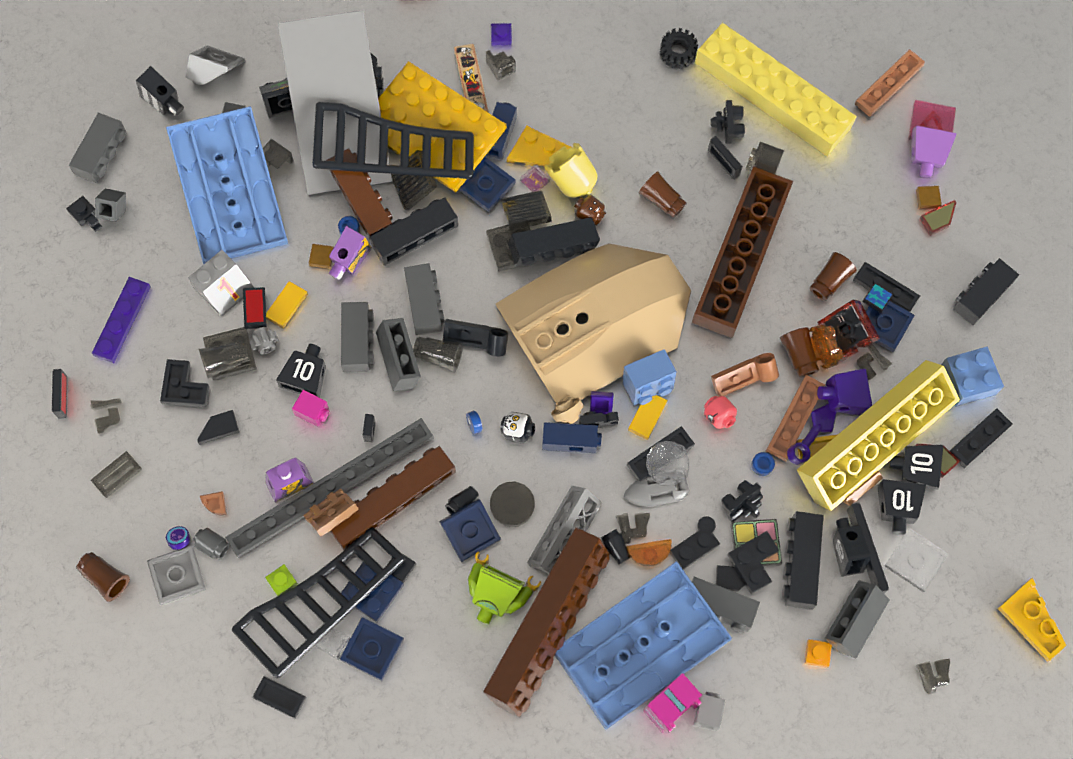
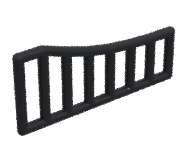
M317 102L315 108L312 165L315 169L471 179L473 177L474 134L468 131L443 130L403 124L363 112L343 103ZM324 111L337 112L335 161L321 160ZM346 114L358 118L357 163L343 162ZM367 122L380 126L378 164L365 163ZM388 129L401 132L400 166L387 165ZM410 134L423 136L422 167L409 166ZM431 137L444 138L443 169L430 168ZM453 139L465 140V170L452 169Z
M371 527L314 575L274 599L250 610L232 627V632L275 678H280L405 561V556L379 531ZM371 538L393 558L384 568L362 548ZM353 554H356L376 574L367 584L344 563ZM335 569H338L359 590L350 600L326 578ZM318 583L341 608L331 617L306 592L307 589ZM298 596L324 624L313 633L289 609L285 602ZM276 608L306 641L295 650L262 614ZM253 620L289 656L279 666L243 630Z

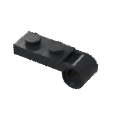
M446 319L442 342L486 349L489 355L500 357L506 354L509 333L501 328Z

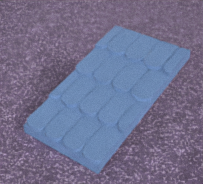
M251 106L166 127L203 264L221 250L232 259L288 244Z
M676 561L567 639L562 648L557 650L555 657L559 660L570 679L600 720V723L607 730L671 684L682 673L685 674L732 640V637Z

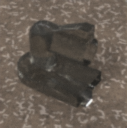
M873 344L868 346L873 357L867 352L857 359L859 368L866 369L868 380L877 375L869 365L874 358L884 371L892 365L888 359L879 353Z
M121 398L107 401L90 400V407L95 411L116 406L122 402ZM118 408L107 409L109 416L95 419L98 434L103 433L111 425L119 423Z
M628 513L616 515L625 544H630L631 538L646 537L650 513L634 514L636 528L631 529Z
M950 659L934 661L938 675L935 677L930 661L916 665L926 693H935L936 687L949 684Z

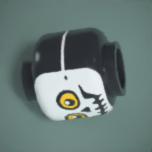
M510 412L507 416L503 417L500 430L504 434L505 439L524 443L530 436L534 435L535 423H532L531 416L528 414Z

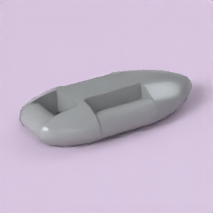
M665 472L648 476L641 482L639 480L635 481L625 491L624 498L634 505L654 507L684 499L689 493V488L685 475L679 472ZM675 480L678 481L680 491L675 489Z

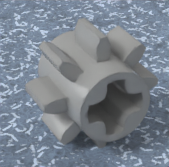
M262 327L252 333V340L249 341L252 350H256L264 355L276 349L275 342L279 340L275 331L272 332L271 329L268 330L267 327Z

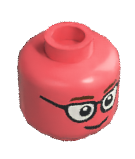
M713 396L705 403L704 416L715 428H729L735 423L737 409L725 396Z

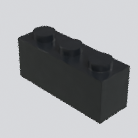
M1000 258L994 264L989 262L982 270L984 275L981 278L976 276L968 285L971 289L968 292L963 290L955 299L958 303L953 310L973 326L1020 275Z

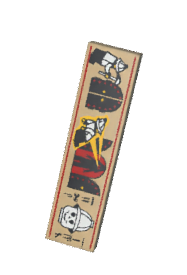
M474 44L454 47L463 96L489 113Z

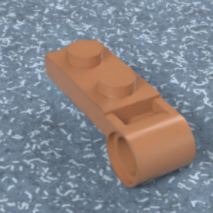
M764 353L711 376L716 395L725 396L758 380L762 382L774 381L779 377V372L774 354Z

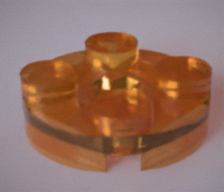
M820 324L810 328L809 332H812V337L810 338L817 361L821 360L824 364L821 367L828 369L836 366L838 361L843 359V353L835 340L836 333L833 327H826Z

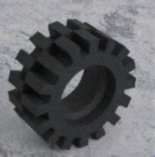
M679 28L678 32H676V29H672L671 33L668 31L666 36H663L660 56H662L663 62L666 61V65L673 64L672 68H676V65H679V69H683V65L688 67L690 63L694 62L698 50L697 38L694 39L693 33L688 35L689 30L686 29L685 32H682V28ZM682 44L687 50L684 53H676L671 49V46Z

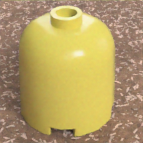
M573 143V147L568 150L566 147H563L549 158L551 163L545 165L544 168L563 194L575 198L585 197L592 192L598 175L579 143Z

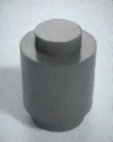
M208 527L204 530L200 529L193 539L195 541L194 547L212 559L217 558L220 560L223 558L230 546L225 538Z

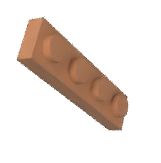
M909 49L856 100L854 105L871 117L924 66L925 61Z
M805 375L766 452L786 462L789 447L796 443L819 399L817 396L818 387L825 386V384Z

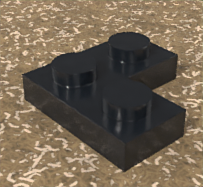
M167 359L160 398L162 404L194 407L207 406L209 385L208 383L188 382L191 365L189 361Z
M768 531L727 554L751 594L772 583L761 562L778 553L779 549Z

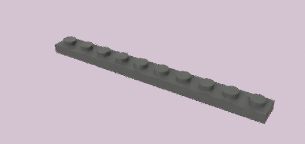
M420 418L225 538L239 558L303 519V515L310 511L309 508L314 504L317 506L324 501L329 493H335L340 488L344 493L434 439V436L423 419Z

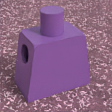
M916 126L912 130L911 162L921 165L920 177L932 178L933 169L942 168L945 165L956 133Z

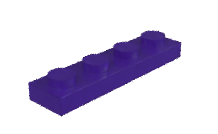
M128 277L92 351L93 356L111 363L115 362L151 286L149 283Z

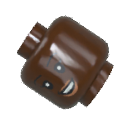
M588 195L585 199L581 196L574 205L577 209L575 217L578 220L592 217L595 226L599 224L606 214L604 211L605 205L593 195Z

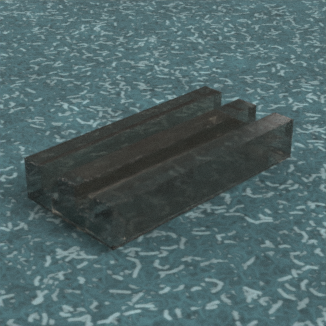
M126 451L93 477L91 482L107 498L141 471L142 468ZM131 465L134 466L131 470H129L126 474H124L121 478L114 482L110 487H108L106 490L104 489L105 486H107L111 481L120 476L121 473H123Z

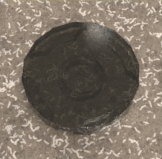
M516 481L505 482L499 485L493 491L490 498V511L494 519L508 527H518L526 523L535 509L534 496L531 490L524 484Z

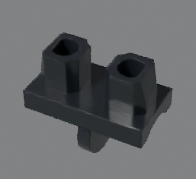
M726 100L723 116L721 111L716 112V116L710 120V125L717 128L718 133L723 132L724 127L725 144H732L733 138L744 137L745 125L734 124V120H743L744 110L743 106L732 105V100Z
M744 480L737 487L738 493L741 494L737 499L731 494H727L722 498V505L727 511L730 521L734 522L740 516H743V518H747L749 515L754 518L760 516L758 508L762 505L760 500L763 498V495L760 491L762 488L757 482L752 485Z

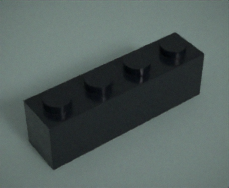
M445 197L440 200L436 199L427 207L417 209L410 216L398 219L391 226L370 236L371 246L385 266L458 227V217Z
M590 217L514 233L507 244L515 266L523 265L527 267L538 261L550 262L557 257L563 256V258H568L575 253H586L596 248L600 238L593 219Z
M796 511L792 518H789L788 531L791 532V539L787 540L786 553L789 554V562H786L784 566V576H787V585H783L782 590L785 606L813 609L817 606L824 515Z

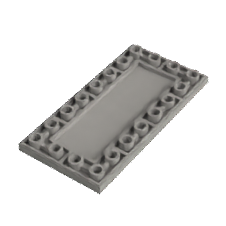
M363 10L278 23L308 195L340 190L329 170L315 169L312 165L316 103H343L363 112L381 117ZM324 111L322 161L335 156L337 112ZM346 114L344 150L349 148L352 153L356 152L357 154L358 118ZM367 122L365 163L378 164L380 126ZM367 172L372 181L369 183L370 185L392 182L391 174Z

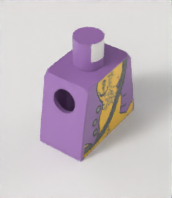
M348 226L345 227L329 256L334 263L328 273L329 275L340 280L345 271L350 274L355 273L372 249L365 236Z
M292 458L268 470L265 480L275 503L314 483L305 464L297 458Z

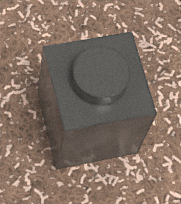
M105 188L95 198V218L116 222L126 212V192Z

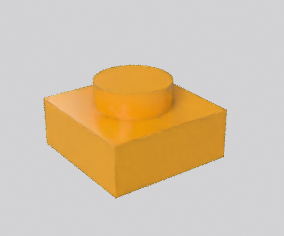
M808 639L804 664L828 668L830 666L832 645L828 642Z

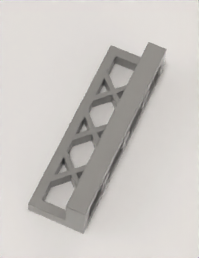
M571 486L527 563L533 568L543 570L549 575L551 572L549 566L553 559H558L563 550V541L570 538L574 531V522L580 519L579 529L587 531L602 502L586 488ZM589 499L593 505L589 512H585L584 505Z

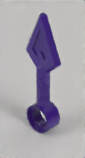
M829 403L811 412L812 429L802 442L789 447L787 456L793 464L799 465L809 460L811 454L809 447L820 432H833L837 412L830 410ZM796 448H799L802 451V459L796 457Z

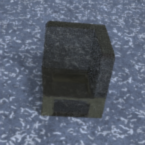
M490 50L486 51V63L497 80L516 72V61L512 55L507 57L505 52H500L493 56Z
M270 139L263 147L267 167L272 165L279 169L285 161L289 164H292L294 161L292 153L273 139Z

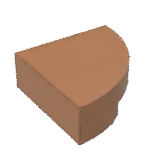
M223 491L200 496L203 505L211 513L227 515Z

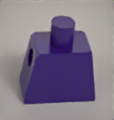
M866 369L833 375L826 381V386L818 387V398L820 400H828L832 412L861 416L872 406Z

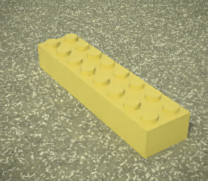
M723 22L697 51L695 64L827 157L854 124L856 115Z
M925 360L797 469L815 504L832 511L960 400L943 365Z

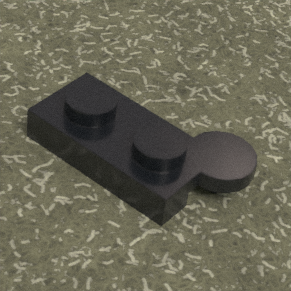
M702 517L697 524L699 531L669 551L683 570L720 545V542L713 534L716 523L711 517Z

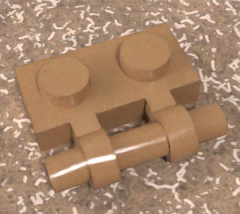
M341 488L335 493H329L324 501L317 506L314 504L309 508L310 511L303 515L320 537L330 532L335 526L359 510L353 500Z

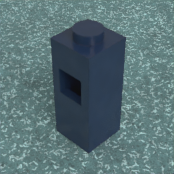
M497 102L492 115L505 123L507 129L486 156L503 160L517 118V107L507 102Z
M544 422L542 450L596 453L597 446L601 447L602 433H598L597 425Z

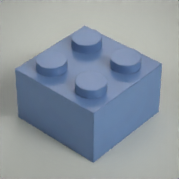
M988 346L948 357L941 364L944 366L960 399L955 404V407L995 396L1004 387Z
M664 349L624 366L622 384L633 406L638 404L644 405L652 400V396H666L672 392L677 371Z

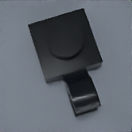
M81 196L66 208L68 213L81 226L87 222L95 232L102 228L99 220L95 218V208L84 196Z

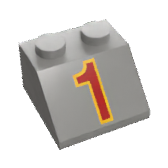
M223 250L188 277L193 288L221 317L243 299V288H254L237 264Z

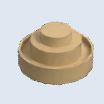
M567 397L555 404L556 408L552 411L551 415L555 422L561 421L562 423L572 424L579 419L580 410L583 409L584 405L580 398L571 399V397Z

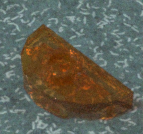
M672 539L626 547L629 556L634 562L642 566H655L662 563L668 557Z

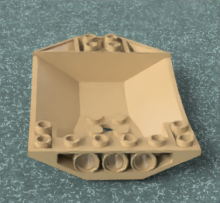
M609 243L579 255L552 269L495 305L552 398L558 403L567 397H571V399L580 398L582 401L591 395V391H598L622 377L624 366L665 349L666 353L678 348L691 289L668 255ZM586 313L589 317L588 321L585 324H578L576 322L578 314ZM562 324L569 326V331L565 335L557 333L558 327Z

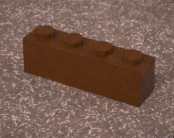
M349 148L344 150L343 162L357 163L356 152L352 153ZM335 156L327 159L326 161H335ZM329 170L368 239L377 231L391 226L393 217L388 208L384 209L381 205L382 197L377 189L373 191L369 184L372 181L367 172Z

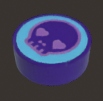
M182 526L174 527L166 534V541L169 547L175 550L186 547L191 539L188 530Z

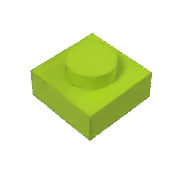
M285 564L265 577L277 596L298 585Z

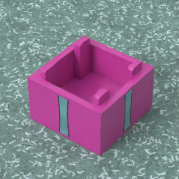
M682 673L653 699L643 712L662 733L666 729L670 733L676 727L674 722L691 706L693 709H696L697 705L701 704L699 698L702 694Z

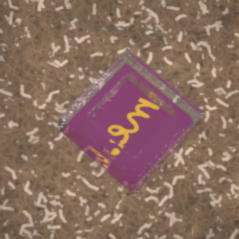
M535 164L520 177V181L536 194L550 182V178Z

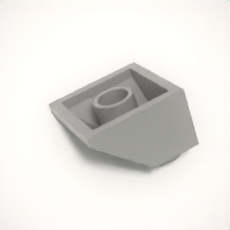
M207 45L189 54L185 78L193 80L195 84L205 85L244 63L245 58Z

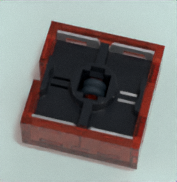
M851 300L817 322L836 360L844 361L859 352L858 347L865 348L880 339L863 305L858 300Z

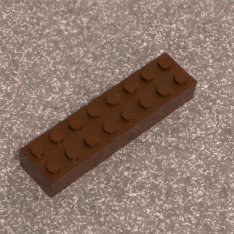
M753 166L694 313L693 324L733 338L793 184L792 180Z
M575 527L483 691L496 706L519 718L522 713L528 710L534 691L536 692L540 688L544 673L551 668L555 653L562 648L566 633L569 629L573 628L576 622V615L587 602V595L597 585L598 575L602 568L604 569L608 565L610 554L599 537Z

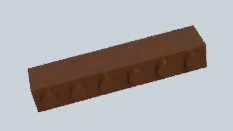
M440 446L435 449L432 447L425 451L422 455L423 457L418 461L413 460L404 467V471L398 475L395 473L389 476L384 485L379 488L376 486L369 490L367 496L361 501L359 499L353 501L359 510L330 531L343 550L363 535L366 530L371 527L377 529L456 473L454 464Z

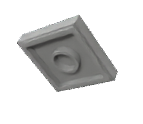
M192 545L147 560L160 605L206 590Z

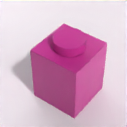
M302 390L292 407L295 416L317 427L321 421L325 422L330 412L327 401L305 390Z

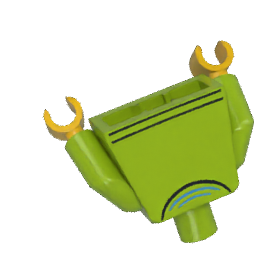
M476 552V563L473 564L468 577L469 592L473 597L472 603L481 607L477 619L485 624H489L493 614L502 617L505 613L512 614L522 608L533 592L538 590L541 581H539L538 585L533 586L530 583L533 576H530L526 586H524L525 582L488 565V554L485 560H479L480 552Z

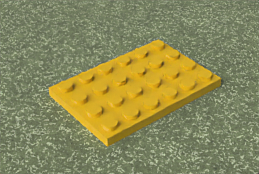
M409 61L378 98L381 118L426 128L472 132L474 134L473 170L507 129L505 123ZM388 129V148L398 155L401 154V132ZM410 134L409 161L417 155V158L411 163L414 164L419 160L415 166L421 165L422 167L423 136ZM431 137L430 168L443 169L444 138ZM453 139L452 169L465 170V140ZM433 177L455 193L466 181V179Z

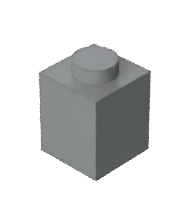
M706 692V695L702 694L699 698L701 704L697 705L694 725L717 731L720 728L725 699H720L719 694Z

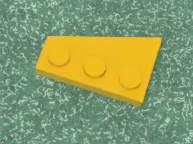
M526 125L508 155L507 162H521L528 166H545L551 163L549 158L563 147H566L567 150L572 147Z
M1031 578L997 609L1048 662L1066 646V643L1054 619H1051L1045 608L1046 604L1043 598L1039 596L1035 588L1036 584L1033 578Z

